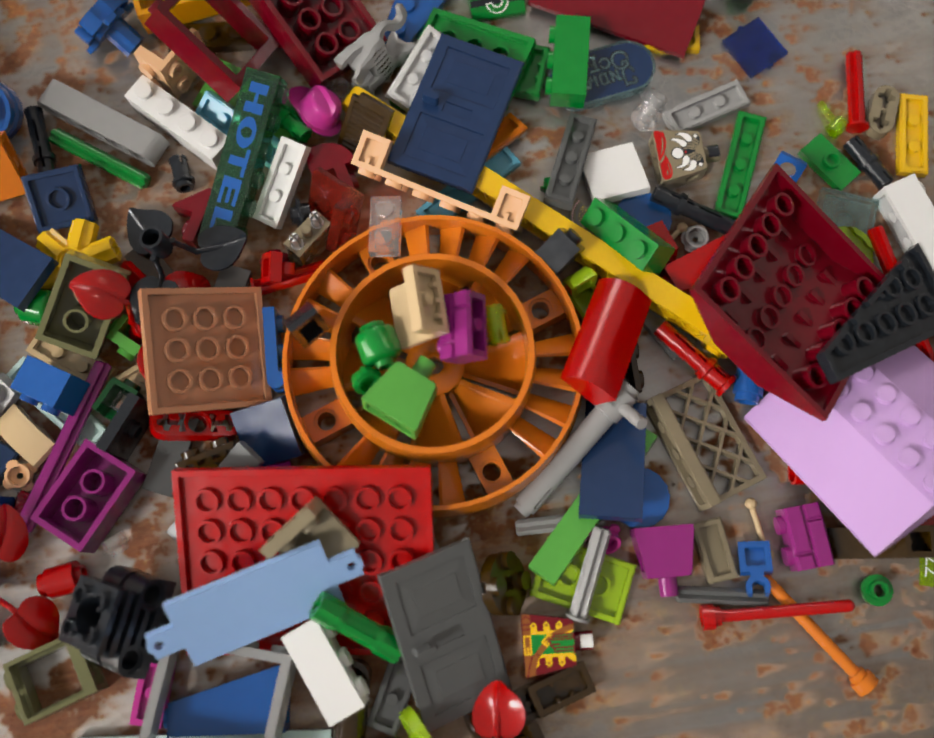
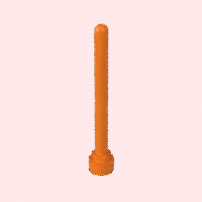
M764 575L770 581V593L781 605L796 603L771 575ZM809 615L793 617L849 675L850 686L860 697L867 695L877 686L879 679L869 669L865 670L862 666L858 667Z

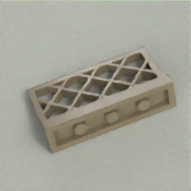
M695 377L666 392L651 397L645 403H647L646 414L697 508L701 512L766 479L767 476L722 396L718 397L715 394L716 390L706 381ZM703 382L708 391L706 400L692 396L695 384ZM688 388L687 393L681 392ZM674 395L685 399L682 413L673 410L667 398ZM690 401L704 406L701 420L687 415ZM710 409L720 412L723 418L721 427L707 422ZM685 421L700 426L696 439L686 436L683 430ZM705 428L719 433L716 447L702 442ZM725 435L734 438L738 444L736 454L722 449ZM700 447L714 452L711 466L701 463L698 457ZM720 455L734 459L731 474L717 469ZM740 462L748 464L755 477L750 480L738 477L737 473ZM715 475L729 479L727 492L721 495L718 494L713 485ZM735 482L740 483V485L734 487Z

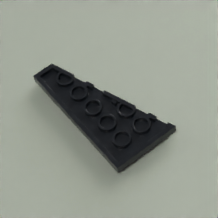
M919 243L911 246L816 354L815 357L830 385L934 336V271Z

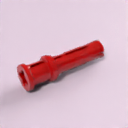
M667 320L653 333L696 371L695 375H697L696 377L699 380L703 379L716 390L715 394L718 397L737 379L736 375H730L717 364L718 360L715 357H707Z

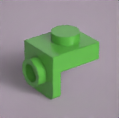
M123 314L121 318L116 319L112 323L106 338L120 346L116 352L132 362L135 357L137 358L141 346L128 338L131 325L127 323L129 320L128 315Z

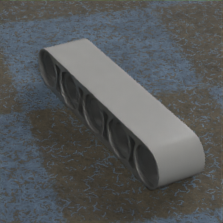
M56 79L51 80L37 101L41 108L53 116L151 167L156 166L170 144L158 132Z

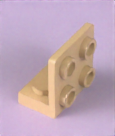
M411 264L403 268L405 283L389 291L394 327L402 350L449 333L440 271L437 269Z

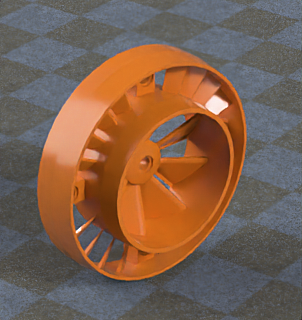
M419 215L383 223L364 231L333 252L307 281L295 303L291 315L305 303L309 302L315 307L330 328L327 333H331V339L319 337L304 349L288 329L285 332L282 352L284 390L292 420L306 449L319 466H332L317 447L357 428L363 435L362 439L337 465H370L380 450L384 455L379 465H398L404 462L407 464H431L432 467H438L439 505H433L434 519L454 518L481 512L503 503L523 491L552 461L574 427L583 396L560 378L563 369L536 368V357L569 356L578 331L581 328L575 308L566 289L545 261L527 245L494 226L477 220L448 215ZM429 235H440L439 253H430ZM463 237L474 240L468 259L459 257ZM406 238L410 256L394 260L386 244ZM495 248L506 252V255L493 273L485 266ZM360 257L369 275L353 289L337 274ZM380 262L387 263L384 266L378 268L377 270H374L376 264ZM414 264L440 271L443 295L462 291L465 286L469 287V290L485 295L487 343L513 330H518V332L488 345L486 360L472 361L465 364L440 361V354L437 350V342L440 336L402 350L408 354L406 359L398 357L394 361H399L411 369L420 356L443 365L441 372L431 374L428 378L437 385V394L419 436L416 440L411 439L409 445L396 441L401 431L365 410L363 405L355 409L347 392L354 391L352 375L361 366H365L361 361L356 344L352 343V333L355 327L361 328L363 325L377 320H382L384 324H390L394 327L389 291L405 283L403 268ZM526 265L543 281L549 290L521 303L517 295L507 284ZM319 294L340 306L339 313L316 302L315 300ZM536 308H542L547 312L548 316L538 319L534 317L532 311ZM567 318L572 331L571 334L534 341V334ZM294 360L330 361V366L293 368ZM386 369V370H383V371H379V372H380V373L382 374V376H383L389 369ZM464 378L469 379V380H472V381H475V382H478V383H481V384H484V385H488V386H491V387H494V388H497V389H500V390H503V391H506V392H509V393H512V394H515V395H518V396H517V398L515 399V398L509 397V396H507V395L501 394V393H499V392H496V391L490 390V389H488V388L482 387V386H480V385H477V384L471 383V382H469V381H466V380H464ZM533 383L575 392L572 405L532 394ZM335 388L338 399L303 417L300 416L295 396ZM447 396H450L471 439L463 442L447 401ZM525 408L563 427L557 439L521 418ZM328 416L334 417L336 420L334 427L330 430H323L321 428L322 420ZM510 432H513L541 458L531 469L515 481H513L496 449V446ZM469 462L486 496L467 502L458 465ZM490 465L496 466L500 471V477L494 481L487 480L483 476L484 468Z

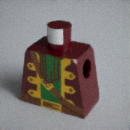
M520 613L524 675L526 677H534L574 667L577 665L576 651L594 649L592 630L574 631L572 619Z

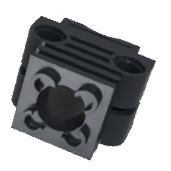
M115 565L109 568L102 579L80 575L78 584L72 594L68 613L62 623L58 640L79 649L83 658L120 676L146 679L150 664H158L159 659L157 660L154 655L147 651L145 633L171 623L163 609L162 602L174 598L172 596L176 582L150 575L137 568Z

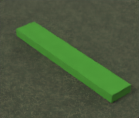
M647 429L645 456L658 437ZM580 494L528 565L529 570L554 587L592 534L593 528L597 527L601 521L600 519L579 518Z

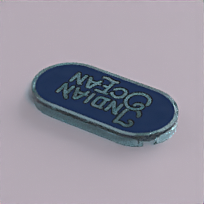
M619 41L589 50L587 90L584 107H565V110L573 112L582 111L643 92L649 86L655 74L656 65L652 53L644 45L635 41ZM552 69L549 70L547 77H551Z

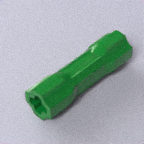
M325 591L321 592L314 601L309 611L310 620L329 630H336L369 648L371 653L391 664L397 663L401 653L392 628L376 623L349 608L345 602Z

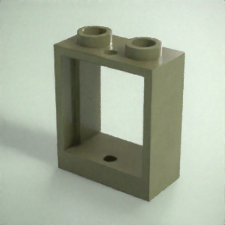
M58 639L2 665L5 672L3 676L5 685L12 691L16 702L14 706L15 713L23 721L24 726L43 720L109 688L101 666L83 658L79 649ZM67 647L83 690L42 709L27 666Z

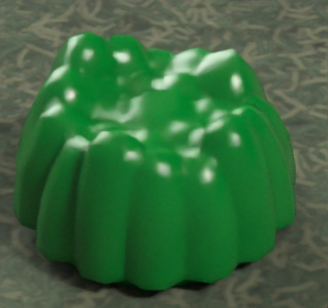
M361 366L352 375L354 390L357 394L364 395L382 377V374L370 366Z

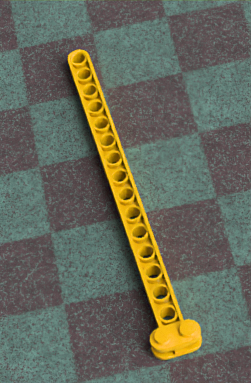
M354 86L341 103L342 109L347 113L352 94L355 93L360 96V93L364 92L395 110L386 135V139L393 141L394 145L406 116L363 88ZM486 166L483 167L475 190L471 195L491 208L495 205L502 185L531 196L520 226L544 242L558 228H565L566 230L572 228L583 239L580 244L585 248L574 260L583 267L592 268L600 278H616L635 285L652 300L649 309L699 340L704 348L703 353L705 355L715 357L717 360L719 358H727L713 343L691 296L658 275L641 271L606 242Z

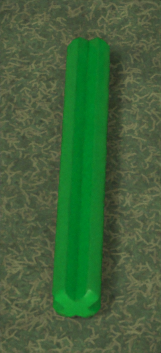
M60 128L51 130L49 141L54 145L139 189L148 188L151 180L149 174Z

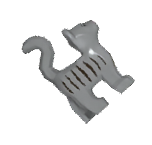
M397 3L395 5L396 15L393 20H381L371 31L362 34L354 43L347 46L335 57L334 61L339 69L343 70L348 64L354 70L355 74L351 79L353 81L351 84L352 88L358 86L374 95L376 88L390 78L395 68L404 65L416 44L414 42H404L398 37L396 32L402 28L407 19V11L403 4ZM386 31H391L385 45L383 40Z

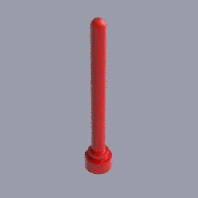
M850 599L723 610L720 607H714L713 604L699 605V616L702 630L706 631L716 630L717 626H722L724 622L852 612L855 609V603Z

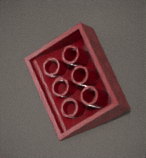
M248 0L311 88L315 85L326 87L352 69L348 64L343 70L339 69L334 61L335 57L347 46L354 43L362 34L371 31L376 25V22L360 0ZM384 35L383 40L386 43L388 39Z

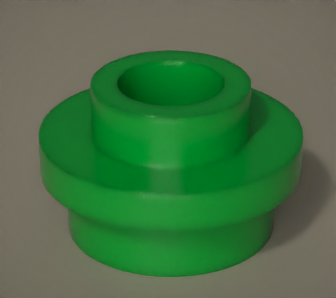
M873 574L864 578L860 586V592L868 604L884 606L893 597V586L886 577ZM877 584L882 588L880 596H877L874 592V587Z

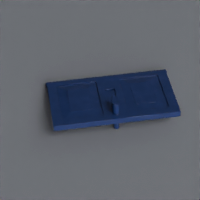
M442 33L387 163L467 192L468 194H473L523 70L524 62Z

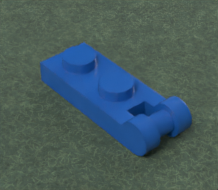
M274 306L262 307L267 383L275 392L283 394L285 393L282 375L284 344H282L281 333H285L286 330L283 324L285 319Z

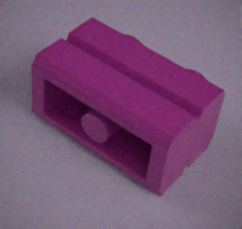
M462 290L454 292V294L443 295L449 333L440 336L437 342L440 361L465 364L472 361L486 360L485 295L472 290Z
M819 502L775 510L776 517L773 518V525L776 533L782 536L784 547L781 548V557L785 566L790 567V571H804L835 564Z

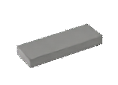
M736 79L663 111L661 117L668 130L694 131L747 108L751 102L739 80Z

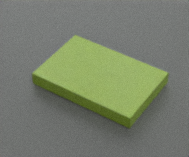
M581 548L555 587L535 574L529 595L570 609L587 548ZM605 555L588 613L589 616L620 625L636 570V564Z

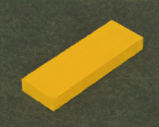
M900 93L896 114V176L907 177L915 173L916 177L925 178L928 175V95Z

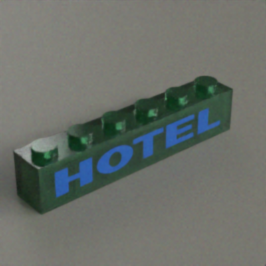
M250 67L246 68L199 235L210 227L221 225L238 228L248 238V229L246 227L249 217H252L256 210L255 196L257 190L261 189L265 175L263 169L265 162L269 161L272 155L273 146L271 141L273 134L277 133L280 127L281 117L279 114L282 104H286L289 96L288 83L281 76Z

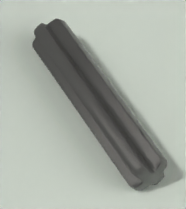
M678 585L679 596H675L676 602L742 606L769 605V596L765 597L764 589H753L752 597H748L746 588Z

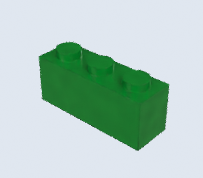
M557 14L555 26H550L548 43L554 45L553 52L548 51L547 69H552L551 77H546L545 95H550L549 106L584 107L587 90L591 17Z
M595 197L580 221L583 226L644 272L660 274L676 250L614 202Z

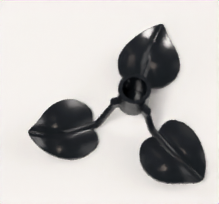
M129 208L127 216L129 243L136 253L144 256L151 254L150 260L154 263L159 274L158 278L146 276L140 279L131 290L130 303L135 323L140 325L137 290L141 288H179L174 281L165 280V273L159 261L162 258L169 257L173 252L174 246L196 255L201 254L200 260L205 268L212 271H223L233 266L239 259L247 243V235L235 227L213 226L200 233L198 237L200 248H194L177 241L174 237L170 238L173 233V221L165 212Z

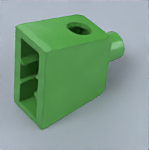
M424 356L418 358L412 369L399 361L395 362L361 398L363 408L416 440L437 394V385L428 379L436 365Z

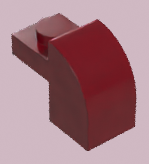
M323 143L311 147L306 162L316 187L338 179L347 204L358 200L355 191L360 188L355 173L358 172V166L351 164L353 154L344 146L336 143Z

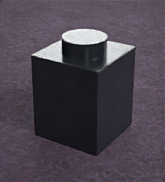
M558 228L535 253L545 261L556 275H559L585 248L580 244L583 239L572 228L568 230Z

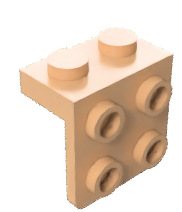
M190 28L189 30L203 43L199 32L194 28ZM141 45L133 53L140 64L138 67L140 71L177 100L190 89L192 81L197 76L172 50L164 60Z

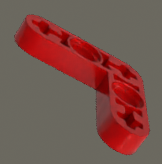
M229 410L149 416L150 432L158 440L214 441L224 436L232 440L237 436L229 414L233 411ZM162 419L167 420V424L171 425L168 431H165L163 426L159 425ZM180 419H183L181 426L182 431H179L180 425H178ZM191 419L201 420L205 425V430L194 432L190 429L188 421ZM224 420H227L228 424L233 426L230 431H226L225 426H220ZM211 426H215L213 432L210 431Z

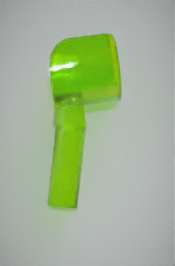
M820 101L817 106L829 122L825 127V132L830 138L836 139L843 133V129L846 127V120L842 116L836 117L824 101Z

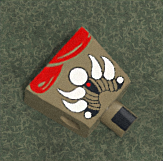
M655 130L652 132L648 142L656 184H660L669 190L702 179L707 170V163L720 160L719 146L717 144L703 146L701 134L698 131Z

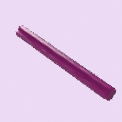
M94 362L86 379L90 386L74 416L68 415L20 515L24 519L30 533L34 531L37 525L30 517L62 473L93 410L91 407L99 397L109 377L112 367L105 362Z

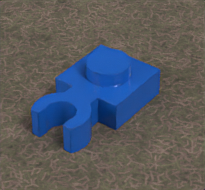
M770 541L737 542L740 576L750 575L746 582L747 596L752 597V587L756 584L764 587L765 597L770 596L771 584L764 577V575H773Z

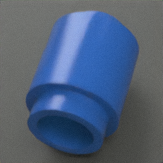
M737 366L735 374L737 379L734 381L732 391L735 395L734 401L745 405H758L759 399L763 398L764 389L757 386Z

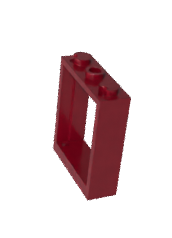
M155 0L148 8L151 15L144 25L227 103L280 45L271 31L240 0H205L257 51L235 75L170 12L181 0Z

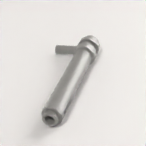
M623 380L616 401L595 405L594 409L564 442L552 461L518 495L514 507L527 518L530 514L534 515L611 425L618 423L622 417H625L637 429H644L648 423L647 419L632 408L639 392Z

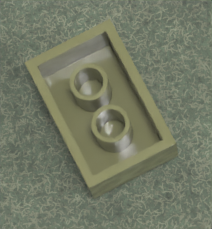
M73 249L66 252L35 339L96 360L102 353L107 340L106 336L109 334L114 318L100 320L88 314L70 289L69 283L80 274L96 269L115 271L124 276L127 281H129L132 272Z

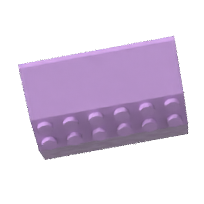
M915 345L851 375L829 417L825 421L813 417L770 392L744 416V420L874 557L880 555L934 515V362Z

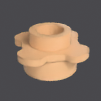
M17 460L8 461L2 482L3 486L6 489L20 488L26 492L31 491L34 487L33 477L38 468L33 467L30 463L23 464ZM19 473L23 474L21 479L18 478Z

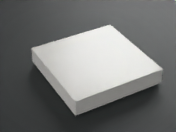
M632 142L588 153L582 175L592 202L595 197L615 202L650 193V184Z

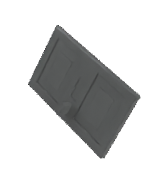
M463 537L459 541L377 575L419 717L428 733L472 712L481 691L494 680H501L512 690L492 616L483 602L481 593H485L482 582H480V574L469 537Z

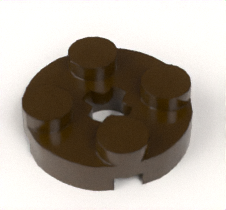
M513 551L491 554L483 563L480 582H485L486 593L481 594L486 608L496 616H518L522 611L526 590H529L532 584L530 573L524 571L520 559Z

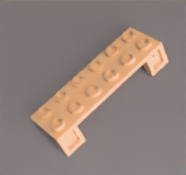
M363 129L351 164L359 167L357 173L379 182L384 177L386 178L384 184L406 193L408 188H412L413 196L431 203L434 202L435 198L441 200L440 207L460 214L461 209L468 211L466 217L485 224H487L488 220L496 222L494 227L512 236L514 231L522 232L523 227L520 224L531 196L502 185L490 214L384 171L383 168L393 141Z

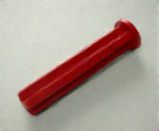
M859 50L850 51L845 55L848 124L845 126V131L851 134L865 132L870 127L869 122L865 119L863 59Z
M326 259L295 268V275L282 276L281 283L263 284L261 283V278L254 280L251 277L249 278L251 287H261L262 295L307 283Z

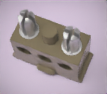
M314 210L295 232L291 233V236L289 235V238L283 244L288 251L289 258L300 267L310 264L316 256H320L338 232L333 228L330 221Z

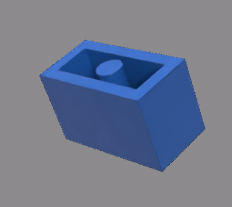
M27 355L10 388L22 393L19 399L34 406L41 402L43 404L40 409L58 417L60 412L74 416L90 383Z

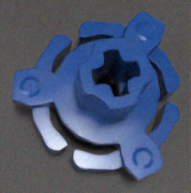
M98 0L78 23L80 26L74 31L89 46L86 51L90 54L95 53L107 38L122 53L129 57L144 40V37L124 20L134 9V4L132 2L128 3V0Z

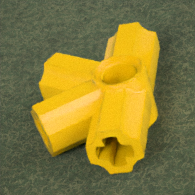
M79 218L72 220L67 239L53 228L43 231L36 238L37 244L35 247L59 263L42 286V289L48 290L53 288L65 253L72 249L110 264L121 261L123 256L116 240L112 236H108L96 241L100 226L94 222Z

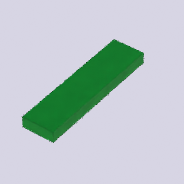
M740 110L736 116L713 210L736 220L746 205L767 117Z

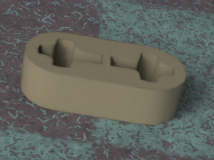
M890 85L880 86L869 99L865 119L869 122L870 127L865 131V134L872 139L884 138L894 126L900 95ZM881 96H885V101L888 102L884 108L882 107L883 99ZM879 117H881L880 126L883 127L882 129H878L877 123H875Z

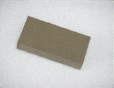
M721 516L693 523L694 543L707 585L739 577Z

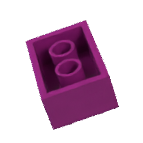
M89 439L84 440L30 517L32 521L82 553H95L145 481L147 475L123 458L100 450L96 447L97 442Z

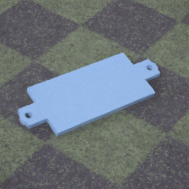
M317 539L162 602L163 609L171 623L145 633L146 649L157 660L186 649L194 666H198L308 620L310 616L309 611L314 601L323 591L345 602L338 585L364 574L362 558L360 554L355 552L354 548L327 558L320 540Z

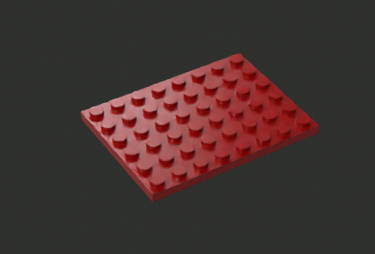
M431 464L175 468L171 471L181 595L268 560L259 550L276 531L315 496L360 541L355 552L360 554L362 558L364 574L338 585L345 603L349 608L380 625H387L393 629L377 575L435 551ZM277 552L273 557L280 555V553ZM310 619L255 641L260 642L258 649L271 651L272 645L285 647L281 638ZM337 632L336 640L341 648L343 646L347 648L350 655H375L371 653L369 648Z

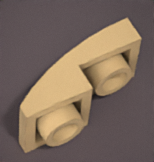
M13 404L0 417V435L28 463L38 468L49 456L55 444L54 439L44 428L36 425L25 410L16 404Z

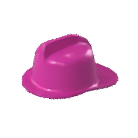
M315 85L311 89L296 86L288 91V100L311 130L322 136L330 137L339 133L342 125L340 119L342 105L341 100L334 92L322 85Z

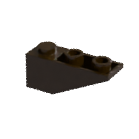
M919 525L877 557H874L847 527L827 528L834 559L934 558V525Z

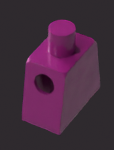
M694 524L634 528L629 530L643 579L658 578L660 597L679 596L677 576L692 575Z

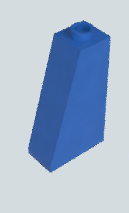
M280 665L168 703V708L163 713V727L167 729V738L265 734ZM290 700L283 733L290 729Z

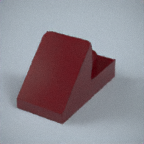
M207 188L172 205L180 216L190 219L183 225L182 239L187 245L194 248H200L198 237L200 233L210 227L215 206L219 207L221 203L217 202L218 194L212 188Z

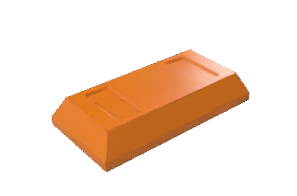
M511 112L503 118L486 162L527 131L528 127Z

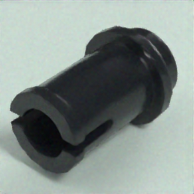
M179 154L173 155L168 160L174 178L172 186L179 193H188L194 189L196 181L190 174L187 157L181 154L182 161L180 162Z

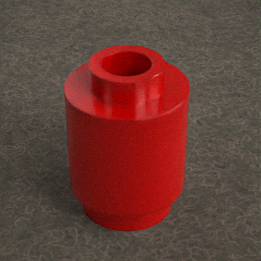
M77 560L45 569L36 578V586L40 596L56 599L72 594L78 584L80 575L89 577L87 568Z

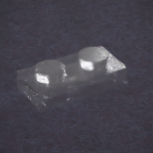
M377 196L370 198L368 245L370 257H401V196Z

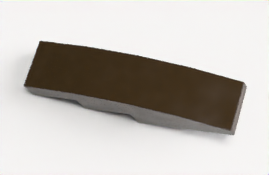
M580 661L574 667L558 670L512 691L524 704L526 724L537 718L541 719L596 692V688L584 661ZM472 712L464 715L463 718L471 737L484 738L477 734L473 726Z

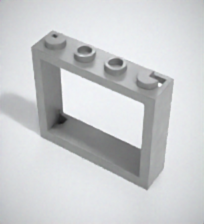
M253 642L226 653L280 663L264 738H281L297 668L286 647L272 645L271 651L258 649L260 642ZM178 651L158 661L139 738H157Z

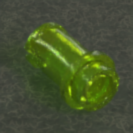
M502 304L486 306V323L490 346L511 342L505 320L507 310L503 309Z

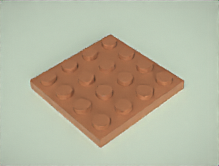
M261 287L141 288L137 290L149 416L246 408L272 399L271 387L267 383Z

